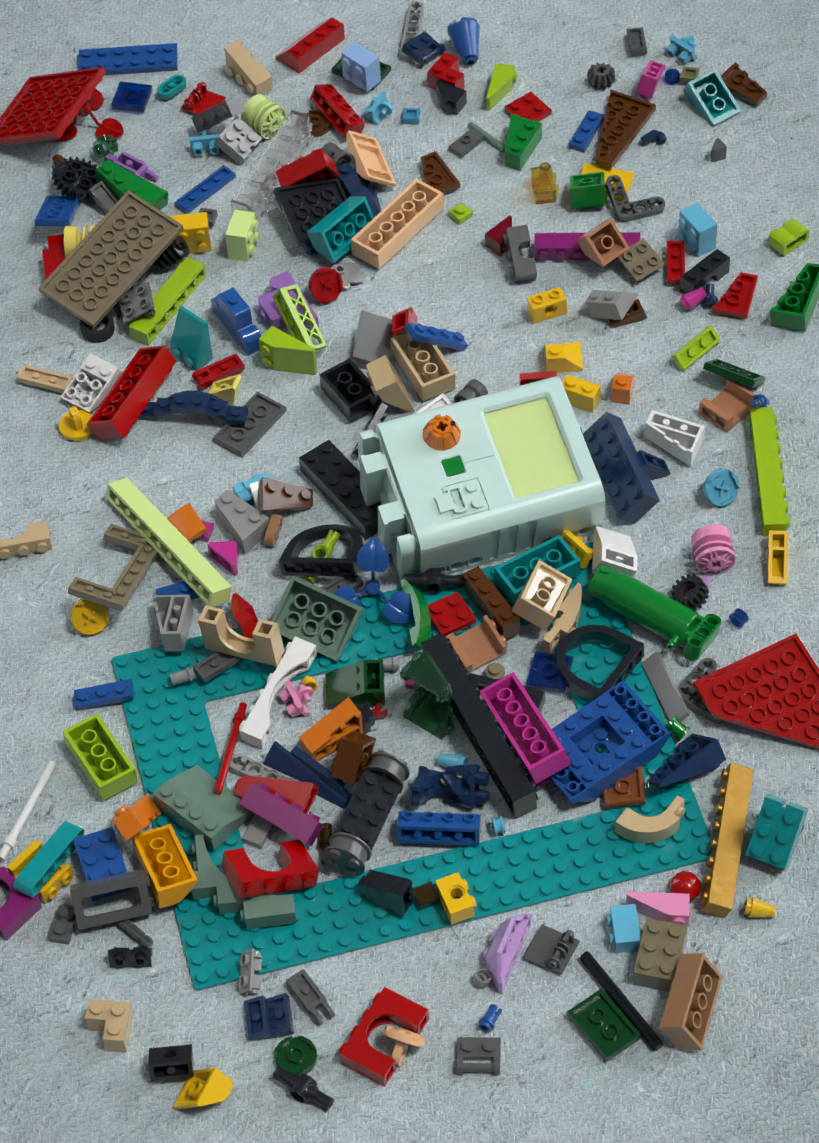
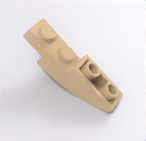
M577 583L574 588L568 591L565 600L557 611V619L554 621L552 629L549 632L547 631L542 638L543 651L548 654L554 650L557 644L569 632L577 628L582 606V588L580 583Z

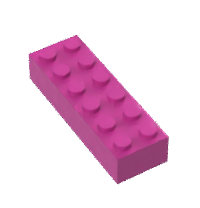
M514 672L480 690L483 701L485 700L490 708L489 712L492 716L496 717L501 731L506 734L510 745L515 749L535 784L571 764L565 749Z

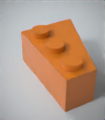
M349 697L346 698L299 737L300 748L317 762L337 751L336 744L342 737L353 731L363 734L362 713Z
M147 793L128 807L124 804L115 810V816L112 820L125 840H128L148 826L151 820L156 819L161 814V811L149 793Z

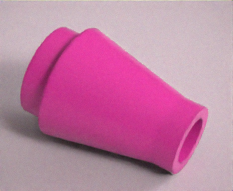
M701 287L700 289L683 294L680 300L688 311L696 307L707 297V294L703 287Z

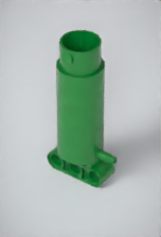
M601 565L598 568L587 589V594L604 602L605 607L669 641L667 644L669 649H672L675 645L684 648L682 654L690 661H696L701 657L716 638L722 622L721 618L715 614H707L705 617H702L698 612L624 572L618 573L605 565Z

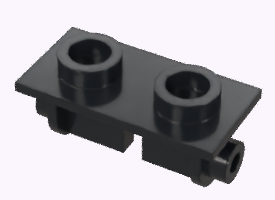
M148 946L133 947V949H129V947H114V949L108 950L110 968L152 967V948H148Z

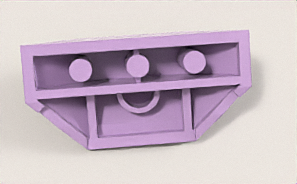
M530 913L516 915L500 923L498 930L493 931L491 947H487L483 960H486V969L490 971L492 981L500 994L504 992L530 929Z

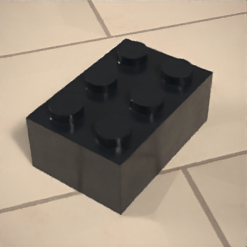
M350 358L319 374L321 389L350 423L373 411L381 404L379 395L375 396L371 386H373V383H370L365 374Z

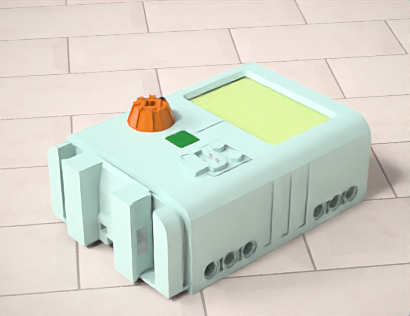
M558 376L378 423L375 425V432L370 429L358 433L360 489L366 506L377 504L378 501L382 504L378 506V540L384 545L388 554L392 555L400 581L404 579V574L421 575L430 568L440 569L442 573L449 575L518 556L561 535L564 530H569L572 534L584 538L594 535L595 526L602 527L605 511L603 486L564 386Z

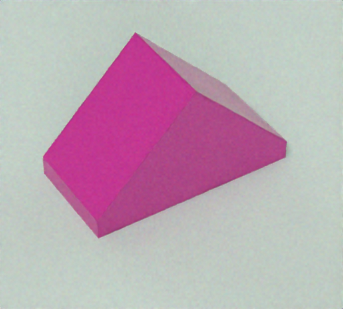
M237 541L209 542L207 544L209 556L236 576L238 574L239 557Z

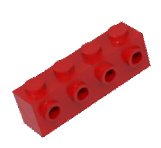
M332 84L315 85L310 99L343 138H347L348 131L362 134L365 126L364 121Z

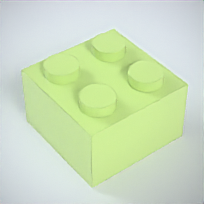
M234 210L225 234L228 259L249 262L251 255H254L255 243H258L260 237L259 232H257L258 220H256L255 212Z

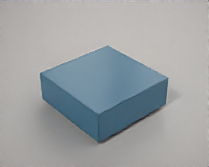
M403 108L402 124L419 125L420 108Z

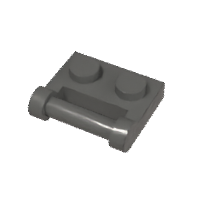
M500 1037L457 1038V1074H463V1072H494V1074H500ZM464 1061H494V1063H464Z

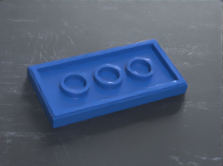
M46 196L34 220L35 226H70L81 203L80 198L77 197L74 200V196Z

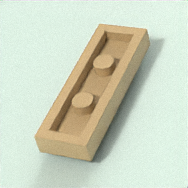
M23 365L16 378L19 383L63 393L73 379V376Z

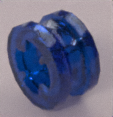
M668 69L665 72V82L668 85L679 83L680 72L676 69Z
M736 608L734 613L729 615L731 623L738 628H742L744 623L749 621L748 615L739 608Z

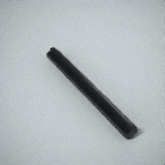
M588 951L581 954L580 961L638 1030L648 1045L654 1051L660 1049L663 1046V1041L592 954Z

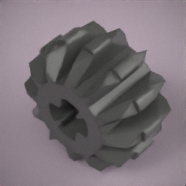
M597 62L596 65H591L587 72L588 84H591L592 88L598 87V90L600 88L606 90L607 86L611 87L615 80L614 68L610 64L605 65L604 62L602 64Z

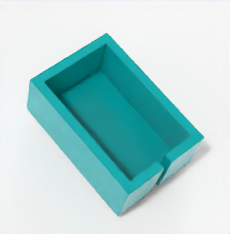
M769 794L764 798L746 855L785 870L790 866L809 808L793 802L788 803L786 808L782 807L787 803V800Z

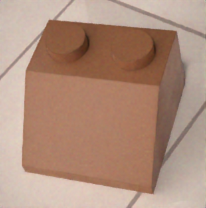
M612 218L600 223L576 240L584 254L602 267L630 249Z

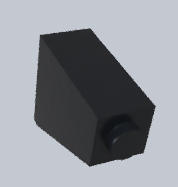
M369 870L366 876L363 875L358 883L360 896L401 917L405 915L413 903L412 880Z

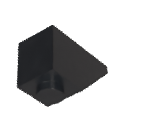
M440 80L436 81V95L442 110L458 115L467 103V91Z

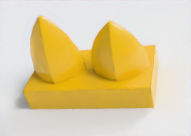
M569 530L562 531L561 537L580 559V568L587 567L590 559L593 558V549L583 543V537L576 536Z

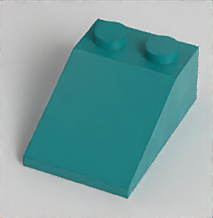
M716 68L688 82L683 89L691 105L712 126L742 111Z
M179 307L170 342L171 353L176 359L185 362L188 367L199 370L213 359L208 323L185 307Z

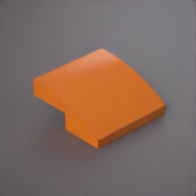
M190 503L182 506L167 517V520L177 528L191 545L192 540L207 533L206 527Z

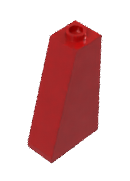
M242 775L235 784L234 794L243 797L251 782L257 785L261 782L270 787V793L275 795L278 792L285 796L287 803L292 804L295 802L302 806V812L308 815L320 787L309 782Z

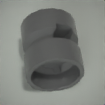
M332 142L325 144L321 148L334 160L336 168L351 161L350 155Z
M471 379L464 386V389H461L455 395L454 401L457 403L487 395V388L480 381Z

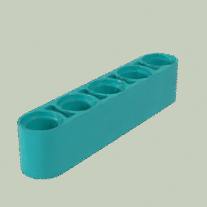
M64 821L19 873L13 888L32 898L35 897L75 850L73 839L84 836L85 830Z

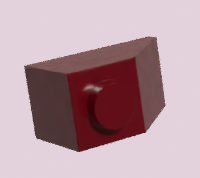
M510 215L485 233V246L499 256L509 251L508 245H504L503 235L506 234V228L512 227V217Z

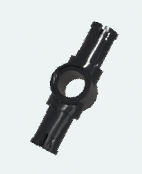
M430 568L421 575L404 574L406 581L413 586H421L428 593H438L445 587H462V575H445V573H442L437 568Z
M280 1066L273 1073V1078L286 1085L288 1090H290V1095L295 1100L301 1103L306 1101L314 1102L327 1111L333 1105L334 1099L321 1092L319 1087H317V1082L309 1075H293Z

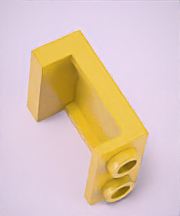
M34 840L7 866L14 878L19 875L43 847L42 843L38 840ZM62 864L38 892L41 897L40 901L44 904L53 899L64 885H68L74 875L69 864L66 866Z

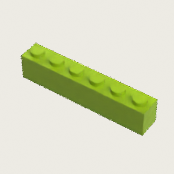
M186 257L178 265L174 273L170 274L165 284L160 286L158 292L152 297L156 311L154 317L148 318L145 314H142L131 321L129 325L131 339L148 346L153 342L179 310V307L185 303L206 277L205 264Z

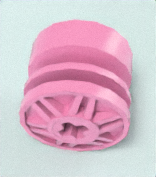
M712 524L700 527L694 531L691 536V544L698 571L714 575L726 572L733 567L736 562V556L732 546L731 533L727 527Z

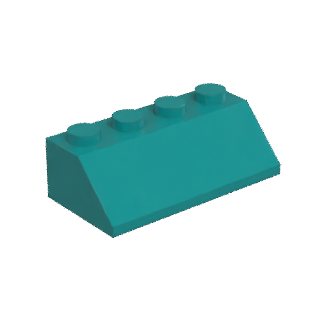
M350 196L307 231L313 248L331 263H335L351 249V239L374 218L366 197Z

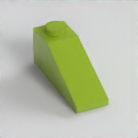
M495 63L487 94L488 111L512 90L514 82L517 83L518 73L515 72V65Z

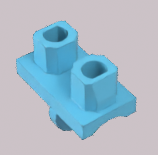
M674 35L669 38L671 43L666 48L668 54L675 56L678 51L681 52L678 58L684 64L691 59L695 61L698 58L695 55L694 48L696 44L694 43L693 36L689 35L686 38L683 36L681 40Z
M381 92L378 97H373L371 108H365L363 111L365 118L371 119L374 125H378L384 115H390L393 112L392 103L387 100L386 92Z
M206 130L202 131L203 136L189 137L191 153H194L195 156H202L203 151H210L212 155L219 154V150H221L214 144L220 134L206 135Z

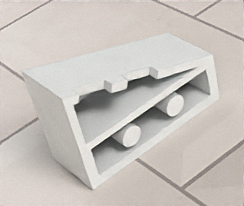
M652 410L646 421L645 438L691 467L704 441L705 426Z

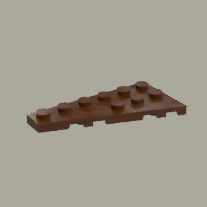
M610 90L596 156V165L608 169L613 168L656 111L655 104Z

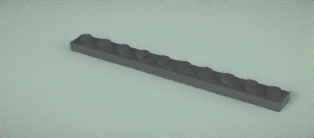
M356 575V577H337L321 588L334 593L342 586H351L354 590H357L364 584L363 580ZM215 652L195 664L193 670L206 683L245 658Z

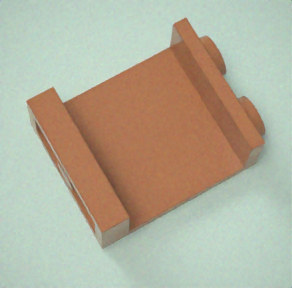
M726 378L725 389L711 401L706 398L700 401L699 414L728 433L750 413V408H754L751 404V399H753L752 396L755 394L740 385L739 382Z
M487 615L483 616V623L457 637L453 633L446 636L452 643L453 653L459 655L463 670L467 669L469 673L506 654L507 641L503 635H499L496 623L493 619L490 620Z

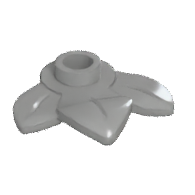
M347 262L343 265L335 264L331 267L341 275L343 289L345 290L349 289L350 283L360 284L364 282L363 276L359 272L361 267L356 263Z

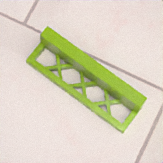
M298 285L279 288L273 296V300L291 336L313 347L315 351L326 348L327 344ZM294 291L297 298L290 297L288 292ZM296 306L303 309V315L297 312ZM304 321L311 325V330L305 328ZM311 337L316 338L319 344L313 345Z

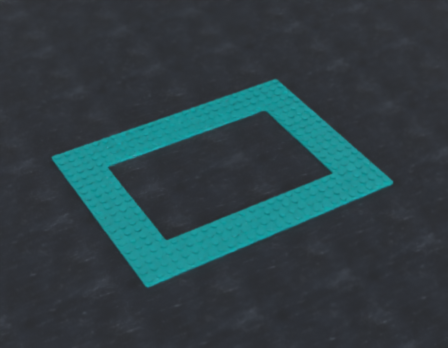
M593 542L585 544L587 547L593 549ZM591 558L587 567L580 568V575L572 578L563 599L564 601L571 588H574L577 583L581 584L582 606L577 628L586 625H604L633 638L625 617L605 607L604 602L587 594L588 586L595 574L592 573L593 558ZM498 565L482 568L481 570L513 609L512 603L494 581V567ZM415 586L424 596L427 605L458 591L476 617L477 623L454 633L455 637L483 623L484 615L462 587H445L438 593H428L421 586ZM402 588L382 593L390 600V596L395 592L402 591ZM379 594L358 598L361 602V607L365 608V612L339 661L337 662L317 652V656L310 668L293 677L290 681L301 680L305 676L313 677L326 674L362 660L387 659L420 651L412 645L409 630L416 626L415 620L404 624L389 621L382 611L387 602ZM557 614L548 626V632L552 629L553 623L557 619ZM517 615L520 618V626L531 624V622ZM432 623L430 638L439 634ZM238 627L232 628L233 631L243 636ZM282 635L281 638L285 651L287 644L293 640ZM202 636L187 639L184 651H165L164 645L113 657L112 663L117 682L131 679L133 682L134 700L123 701L122 703L145 794L149 793L154 801L153 793L163 783L196 765L217 780L221 762L205 704L210 701L264 689L269 675L274 673L276 666L243 659L206 683L195 673L196 679L192 680L193 682L187 681L173 686L170 673L186 670L187 667L193 668L195 664L217 652L205 648ZM586 640L578 643L569 651L566 664L575 676L597 688H601L626 656V653L604 641ZM559 642V643L557 644V646L555 647L556 653H557V649H558V646H559L560 642ZM641 659L625 682L658 720L666 726L667 723L651 682L641 664ZM570 690L577 711L590 703ZM669 736L658 756L642 766L646 804L628 807L639 815L653 817L662 814L677 796L685 799V813L680 819L679 829L669 838L654 843H638L615 833L616 821L627 808L622 807L479 842V846L467 845L372 869L412 880V888L432 882L435 889V880L459 872L461 879L466 880L469 888L467 892L469 896L473 895L477 907L474 908V917L452 925L441 901L420 909L413 894L412 905L405 915L401 917L360 896L358 883L363 875L366 876L369 870L364 871L362 875L355 876V878L344 876L317 883L314 887L273 894H293L297 923L255 929L246 928V922H241L240 912L220 915L219 907L214 906L213 897L193 900L192 892H189L180 903L173 906L194 989L200 991L238 981L241 972L240 957L243 951L249 949L260 951L262 956L261 971H254V974L263 975L707 861L708 856L711 854V849H709L711 836L689 779L687 778L663 787L648 783V779L660 766L667 763L666 758L677 752L672 736ZM599 747L595 752L602 753L606 748ZM161 811V814L152 821L154 829L169 824L172 825L194 871L193 861H197V856H193L192 844L195 843V836ZM239 828L215 851L206 846L211 860L224 875L225 873L221 868L224 851L244 849Z

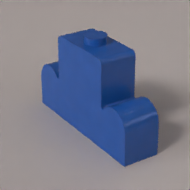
M232 287L212 298L213 313L246 355L249 356L259 351V338L261 334L252 323L250 307L235 288Z

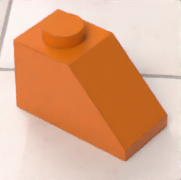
M616 373L614 375L611 402L630 404L635 375Z

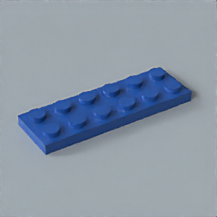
M177 43L80 49L78 70L104 67L106 70L105 75L178 71Z

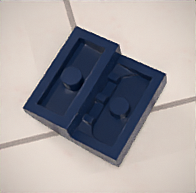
M287 993L267 999L262 995L244 1001L249 1040H266L294 1034L290 998Z

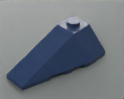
M348 162L337 167L340 176L338 179L345 190L347 199L350 196H365L373 216H377L382 210L374 182L362 178L356 172L355 164Z
M691 734L675 748L677 752L666 758L667 763L660 766L648 779V783L663 787L717 769L726 760L718 739Z

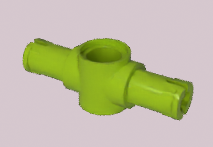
M329 530L323 543L313 548L312 558H318L320 555H325L323 558H331L330 556L334 551L333 547L340 534ZM303 576V579L308 582L310 580V583L313 584L317 576Z

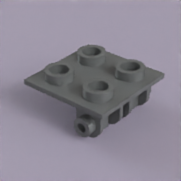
M148 281L127 292L119 300L124 324L142 314H145L148 318H153L156 313Z
M542 924L524 959L562 975L580 940L574 938L572 930L568 929L562 933Z

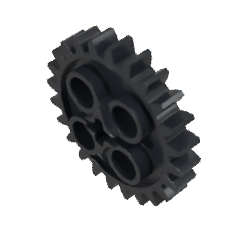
M69 157V160L63 158V161L59 160L58 164H55L51 174V180H54L53 185H57V190L62 189V194L68 193L67 197L72 195L74 200L79 197L81 201L84 198L90 201L92 196L88 193V190L97 184V164L91 165V161L85 162V158L79 160L78 157L75 160Z

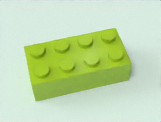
M98 713L62 731L65 745L103 801L138 783L136 769Z

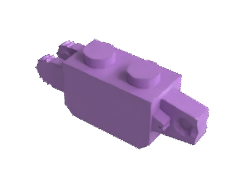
M122 152L119 156L110 153L105 156L106 161L110 160L149 182L156 183L159 179L155 173L148 169L145 162L126 152Z

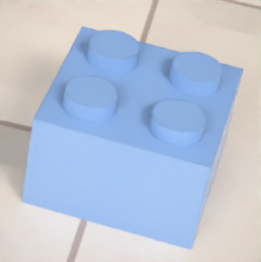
M353 42L341 52L343 77L346 80L353 82L357 87L367 92L381 81L379 56L356 42Z

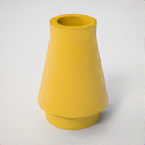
M754 897L746 898L743 914L748 915V917L773 918L776 907Z

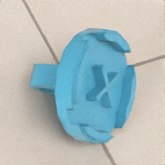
M727 469L712 471L706 477L703 484L704 497L714 505L725 506L730 504L736 498L740 486L738 477Z

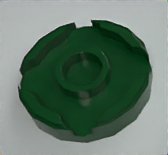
M290 1036L280 1041L277 1045L274 1059L276 1067L280 1066L293 1075L301 1076V1074H308L313 1070L318 1056L316 1047L310 1039L304 1036Z

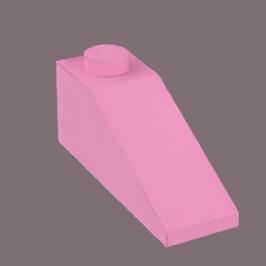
M627 891L626 905L636 904L637 911L653 919L689 926L690 894Z

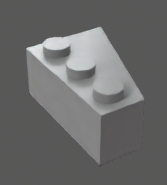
M226 490L215 500L217 516L233 535L234 540L238 542L243 553H248L265 537L269 517L260 513V511L229 490Z
M152 595L165 651H184L194 612L190 595Z

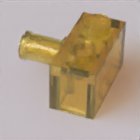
M547 162L541 163L540 167L531 168V184L536 205L556 202V195H559L558 184L555 185L557 182L556 172H552V167Z

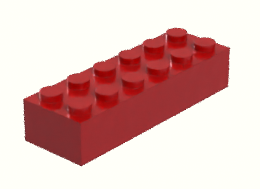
M166 346L139 348L86 424L98 440L122 439L128 435V431L137 422V418L146 409V405L154 397L155 392L163 384L165 377L172 371V367L176 363L175 358Z

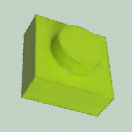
M461 202L448 211V216L460 225L473 217V211Z

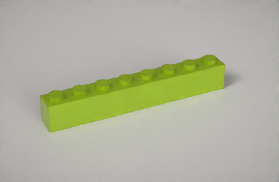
M773 407L750 408L749 423L763 537L768 536L769 530L786 531L787 528H790V517H786L788 502H784L786 487H782L784 472L780 471L783 467L782 457L778 455L781 454V445L777 443V440H779V429L775 428V425H777V414H773Z

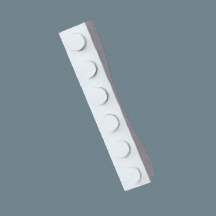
M296 636L292 642L287 644L283 658H281L274 673L269 675L265 689L260 690L256 704L250 707L248 718L246 721L243 720L239 727L241 740L263 749L272 733L270 711L275 696L285 685L284 682L310 668L317 656L315 644Z

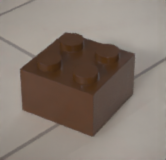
M353 731L339 739L336 744L337 755L331 764V769L333 770L331 776L353 784L359 781L363 768L368 766V758L373 753L376 738Z

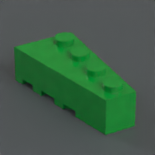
M107 160L96 168V182L99 183L102 180L118 201L129 190L159 210L168 205L167 191L114 162Z
M807 263L797 275L796 281L789 285L785 295L781 296L778 304L770 310L771 326L800 331L807 330L819 299V264Z

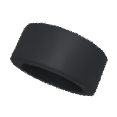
M108 312L100 321L107 323V326L97 331L88 329L89 325L80 319V329L83 338L92 343H101L110 339L115 331L112 315Z

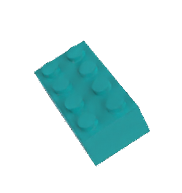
M561 535L494 567V581L513 606L538 560L570 578L580 575V559Z

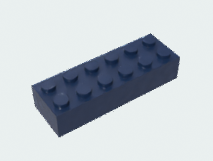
M605 412L583 433V437L619 518L635 524L660 499L622 419Z

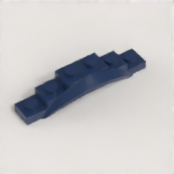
M181 391L166 398L158 397L156 402H148L146 409L141 412L138 419L157 421V417L163 415L193 413L215 417L226 421L229 425H245L248 407L231 406L228 401L202 391Z

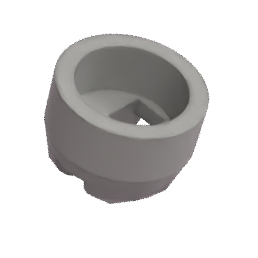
M483 968L478 969L474 975V983L478 987L488 986L492 979L490 971Z

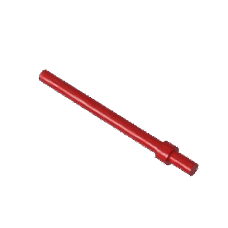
M244 702L239 704L232 720V731L214 789V793L217 795L222 794L240 732L239 727L246 718L247 704Z

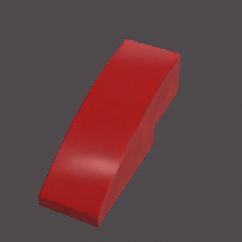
M412 307L392 316L393 335L397 336L407 332L405 326L408 322L418 323V317Z
M234 593L231 600L234 618L241 634L244 637L251 638L253 637L252 633L258 619L252 605L240 595Z

